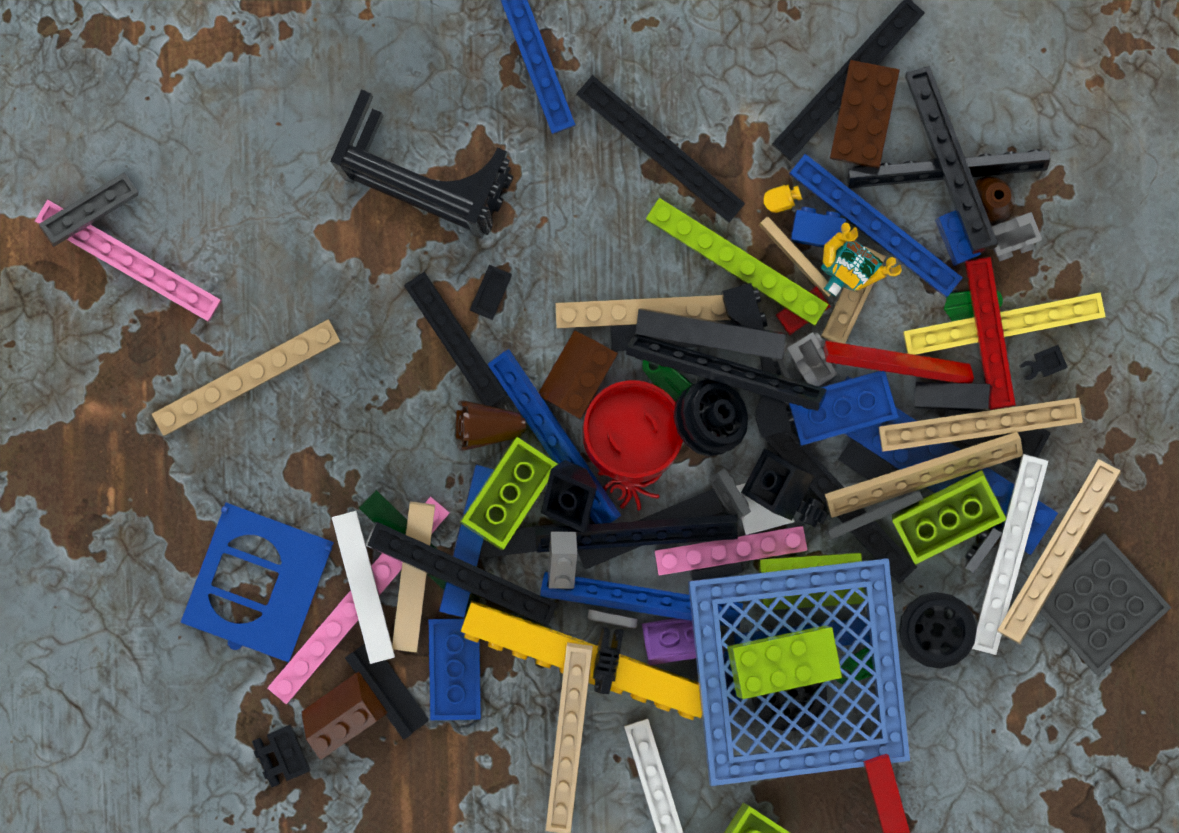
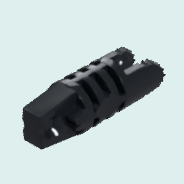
M601 627L597 648L598 653L596 654L593 679H595L594 691L597 693L609 694L612 681L615 682L624 633L622 629L615 630L610 648L608 647L610 631L607 627Z

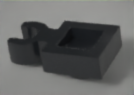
M1059 345L1034 354L1036 362L1025 361L1019 365L1020 368L1029 366L1032 370L1030 375L1024 377L1025 380L1035 378L1038 372H1041L1044 378L1068 368Z

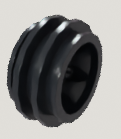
M707 379L701 380L681 392L675 403L674 421L677 433L685 445L698 454L710 457L731 451L742 442L747 432L748 414L743 399L735 389L727 384Z
M939 592L920 595L909 603L901 616L899 626L901 643L909 656L926 667L939 669L954 666L967 657L975 644L977 632L974 615L967 605L951 594ZM931 608L934 614L928 618L925 616V610ZM945 610L952 611L953 615L950 619L944 618L943 613ZM918 623L922 625V632L920 633L915 632V625ZM934 623H940L942 627L939 629L938 636H932L930 632L933 629ZM954 627L960 628L959 636L952 635L951 631ZM924 641H929L931 643V648L929 650H924L922 648V643ZM944 642L950 645V649L947 652L941 650V645Z
M821 683L812 684V690L809 693L803 691V686L795 688L796 694L793 695V699L798 703H807ZM827 686L818 695L824 701H827ZM775 692L776 700L771 704L779 710L786 700L780 692ZM752 697V703L755 709H757L762 701L757 697ZM815 699L807 710L818 717L825 706ZM790 702L787 706L790 711L787 717L793 721L800 710L795 704ZM765 705L758 715L768 724L776 712ZM804 713L796 724L804 729L812 725L814 720ZM779 716L771 727L785 731L789 723ZM793 727L791 731H798V730Z

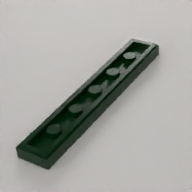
M377 490L358 507L373 523L379 522L406 535L408 520ZM427 574L444 590L445 581ZM470 593L466 607V612L468 611L471 600L477 602L480 599V597Z

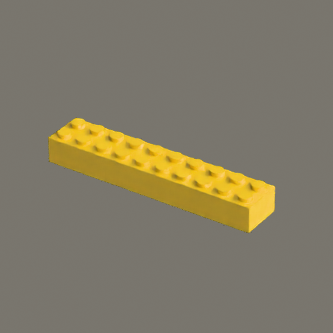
M471 600L461 627V632L465 633L464 638L477 643L479 639L488 641V647L502 651L503 647L510 649L513 656L524 660L527 659V656L535 658L536 664L549 669L551 665L560 667L559 670L562 674L564 672L567 642L593 646L589 683L595 685L593 672L596 654L598 653L597 645ZM619 654L615 682L612 681L610 691L621 695L623 691L629 692L632 699L646 703L647 699L654 701L655 707L670 712L671 708L676 709L680 716L690 720H694V717H702L699 682Z

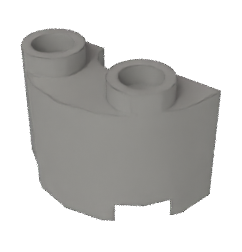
M1032 212L992 226L998 242L997 247L993 248L999 262L1013 257L1012 252L1020 249L1021 253L1036 248L1034 243L1042 241Z
M812 332L786 349L791 355L790 358L801 377H804L807 384L819 387L837 376L834 369L837 367V364L826 362L825 354L821 348L824 346V342L818 333L814 334Z

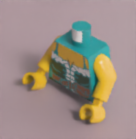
M849 223L842 224V233L838 232L824 245L821 269L831 277L824 290L834 297L838 295L843 287L852 291L861 290L887 277V275L898 276L902 271L901 265L891 267L896 264V259L893 257L888 258L886 266H883V262L856 241L858 237L857 228L854 227L850 231Z

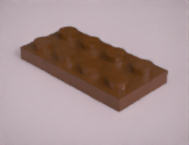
M850 60L830 159L880 168L900 69Z

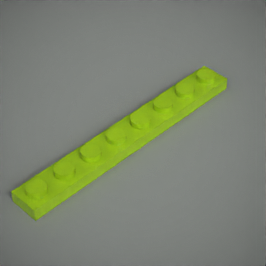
M661 198L657 200L646 217L648 222L747 284L752 283L753 288H758L759 292L813 326L817 324L829 305Z

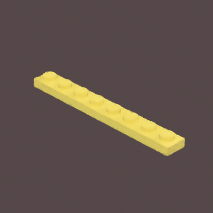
M1101 292L1000 312L1004 337L1106 317ZM974 318L903 331L907 354L913 355L978 343Z

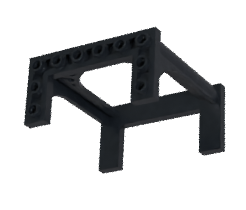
M361 89L330 160L342 178L352 184L355 181L466 228L472 232L473 236L480 239L483 238L484 234L489 235L494 224L492 215L494 211L499 212L504 200L500 197L503 189H509L514 177L510 174L511 168L508 167L510 160L506 158L508 155L507 151L497 147L493 157L481 170L460 180L438 181L419 175L368 153L383 118V114L380 111L372 108L356 147L353 146L373 99L371 93Z

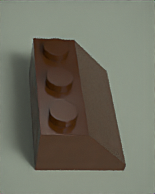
M574 330L538 393L544 400L581 420L618 353Z
M359 671L301 711L306 740L319 759L322 760L387 714V711Z

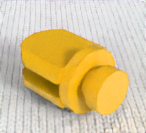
M788 184L768 190L763 198L766 208L773 213L795 206V199L798 201L803 200L799 186H794V189L791 190Z

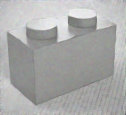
M551 532L548 558L549 588L574 589L577 563L576 532Z

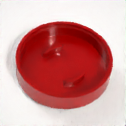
M622 381L603 389L590 403L582 428L584 448L592 463L607 476L630 483L648 481L664 473L677 458L683 440L677 433L674 421L676 402L658 386L644 381Z

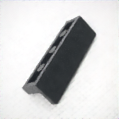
M365 644L345 657L355 673L359 671L387 711V718L403 740L429 721V718L387 660L370 664Z

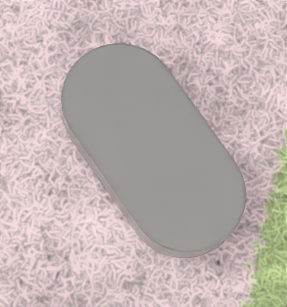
M589 609L587 616L589 620L632 629L637 628L638 623L637 618Z

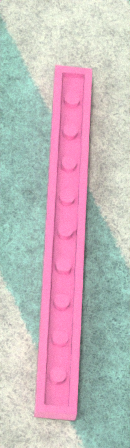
M430 497L426 504L435 505L433 533L450 512ZM383 553L371 566L379 596L402 570V562ZM351 590L267 688L285 704L293 698L357 623L358 616Z

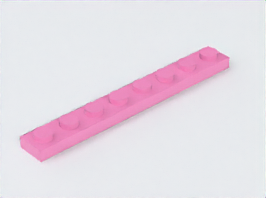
M47 200L35 222L41 223L63 210V208ZM92 225L66 239L210 322L222 301Z

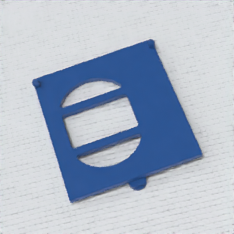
M225 503V506L221 509L222 514L180 623L228 640V646L233 650H238L245 646L289 663L334 542ZM244 535L263 537L275 546L281 557L282 564L278 565L232 548L228 543ZM224 553L278 572L279 575L267 605L212 585ZM209 594H214L260 611L262 616L249 623L238 624L229 622L219 616L213 609Z

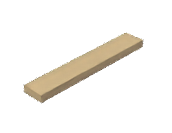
M410 501L406 529L407 536L429 546L431 544L434 520V504ZM403 562L392 646L393 650L417 652L427 573Z

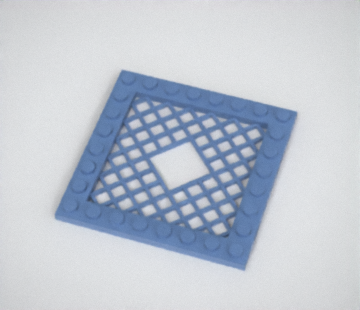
M888 558L688 581L710 786L864 767L863 761L886 753L889 755L891 763L910 761ZM864 587L865 594L862 593L858 588ZM850 589L843 599L833 592L835 590ZM854 591L864 599L857 610L846 603ZM825 592L818 602L808 595L810 593ZM829 594L840 602L832 613L822 606V603ZM800 595L793 605L784 596ZM804 597L815 605L807 616L797 609V606ZM775 598L768 608L758 599ZM780 600L790 608L782 619L772 612V609ZM750 601L743 611L733 602ZM726 603L718 613V604ZM755 603L765 610L757 622L747 615V612ZM843 605L853 613L846 624L835 617ZM729 606L740 613L732 625L722 618V615ZM865 606L867 607L868 620L860 614ZM819 608L829 616L822 626H828L834 620L842 627L834 639L836 646L845 653L839 660L841 673L848 679L840 689L830 681L822 682L804 706L785 691H779L787 698L779 710L768 702L775 693L768 694L766 698L756 696L762 703L753 713L743 705L747 699L738 701L730 694L735 687L734 681L726 689L725 672L731 677L733 675L727 668L730 664L729 658L725 663L723 660L722 646L726 649L728 646L724 643L732 632L743 639L741 643L751 641L749 639L757 629L761 630L768 637H773L782 626L790 632L801 631L807 622L814 628L819 627L811 620V617ZM793 612L804 619L796 630L786 623V620ZM768 615H771L779 622L771 633L761 626ZM744 617L754 625L746 636L736 629V626ZM856 617L867 624L859 636L849 628ZM719 620L729 628L722 638ZM845 631L856 638L848 650L838 642ZM868 631L870 636V645L862 639ZM859 642L869 649V652L862 661L851 653ZM848 656L858 663V666L851 675L841 668V665ZM871 656L873 670L865 664ZM862 667L872 675L864 686L854 679ZM851 681L861 689L854 700L843 693ZM873 682L875 683L876 696L868 690ZM826 685L837 692L829 703L818 696ZM864 693L875 700L867 711L857 704ZM840 696L850 703L843 714H840L832 707ZM727 697L737 704L730 715ZM815 699L826 706L818 717L807 710ZM790 702L801 709L793 721L782 713ZM765 705L776 712L768 724L757 716ZM853 707L864 714L856 726L846 718ZM876 707L878 711V720H876L873 716L870 715ZM740 708L751 715L743 727L732 719ZM829 710L839 717L831 729L821 721ZM804 713L814 720L806 732L796 724ZM779 716L789 723V726L782 735L771 727ZM867 718L877 725L870 737L860 730V727ZM754 719L765 727L757 738L747 731V728ZM843 721L853 728L845 740L835 733ZM730 722L740 730L733 740ZM818 724L828 731L820 743L810 736ZM793 727L803 734V737L796 746L785 739ZM768 730L779 738L771 749L760 742ZM856 732L865 738V740L850 741ZM880 732V738H875L876 735ZM743 733L754 741L746 752L735 745ZM832 735L841 742L826 744ZM807 738L816 745L800 748ZM782 741L792 748L775 751ZM757 744L767 751L750 754ZM733 748L736 751H738L741 755L734 756Z

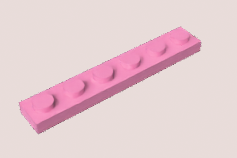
M803 526L739 536L738 539L709 541L655 550L654 552L658 575H665L807 551L804 528Z

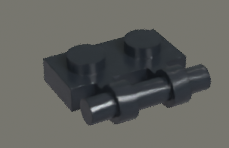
M291 724L267 734L270 744L264 746L261 737L252 741L255 751H253L256 758H259L264 769L262 773L264 778L268 779L271 788L281 784L277 776L279 773L283 772L286 781H289L311 771ZM273 751L280 764L273 767L268 753Z

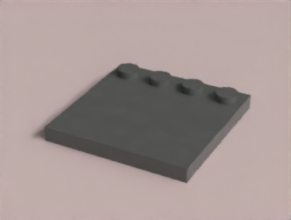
M1102 533L1066 566L1039 613L1094 674L1099 675L1171 607L1107 535Z

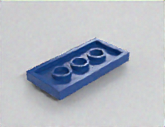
M877 371L821 387L827 389L818 411L788 403L801 446L898 418L885 371Z
M465 618L429 619L430 721L481 720L480 639L477 643L464 638L465 633L461 632V627Z

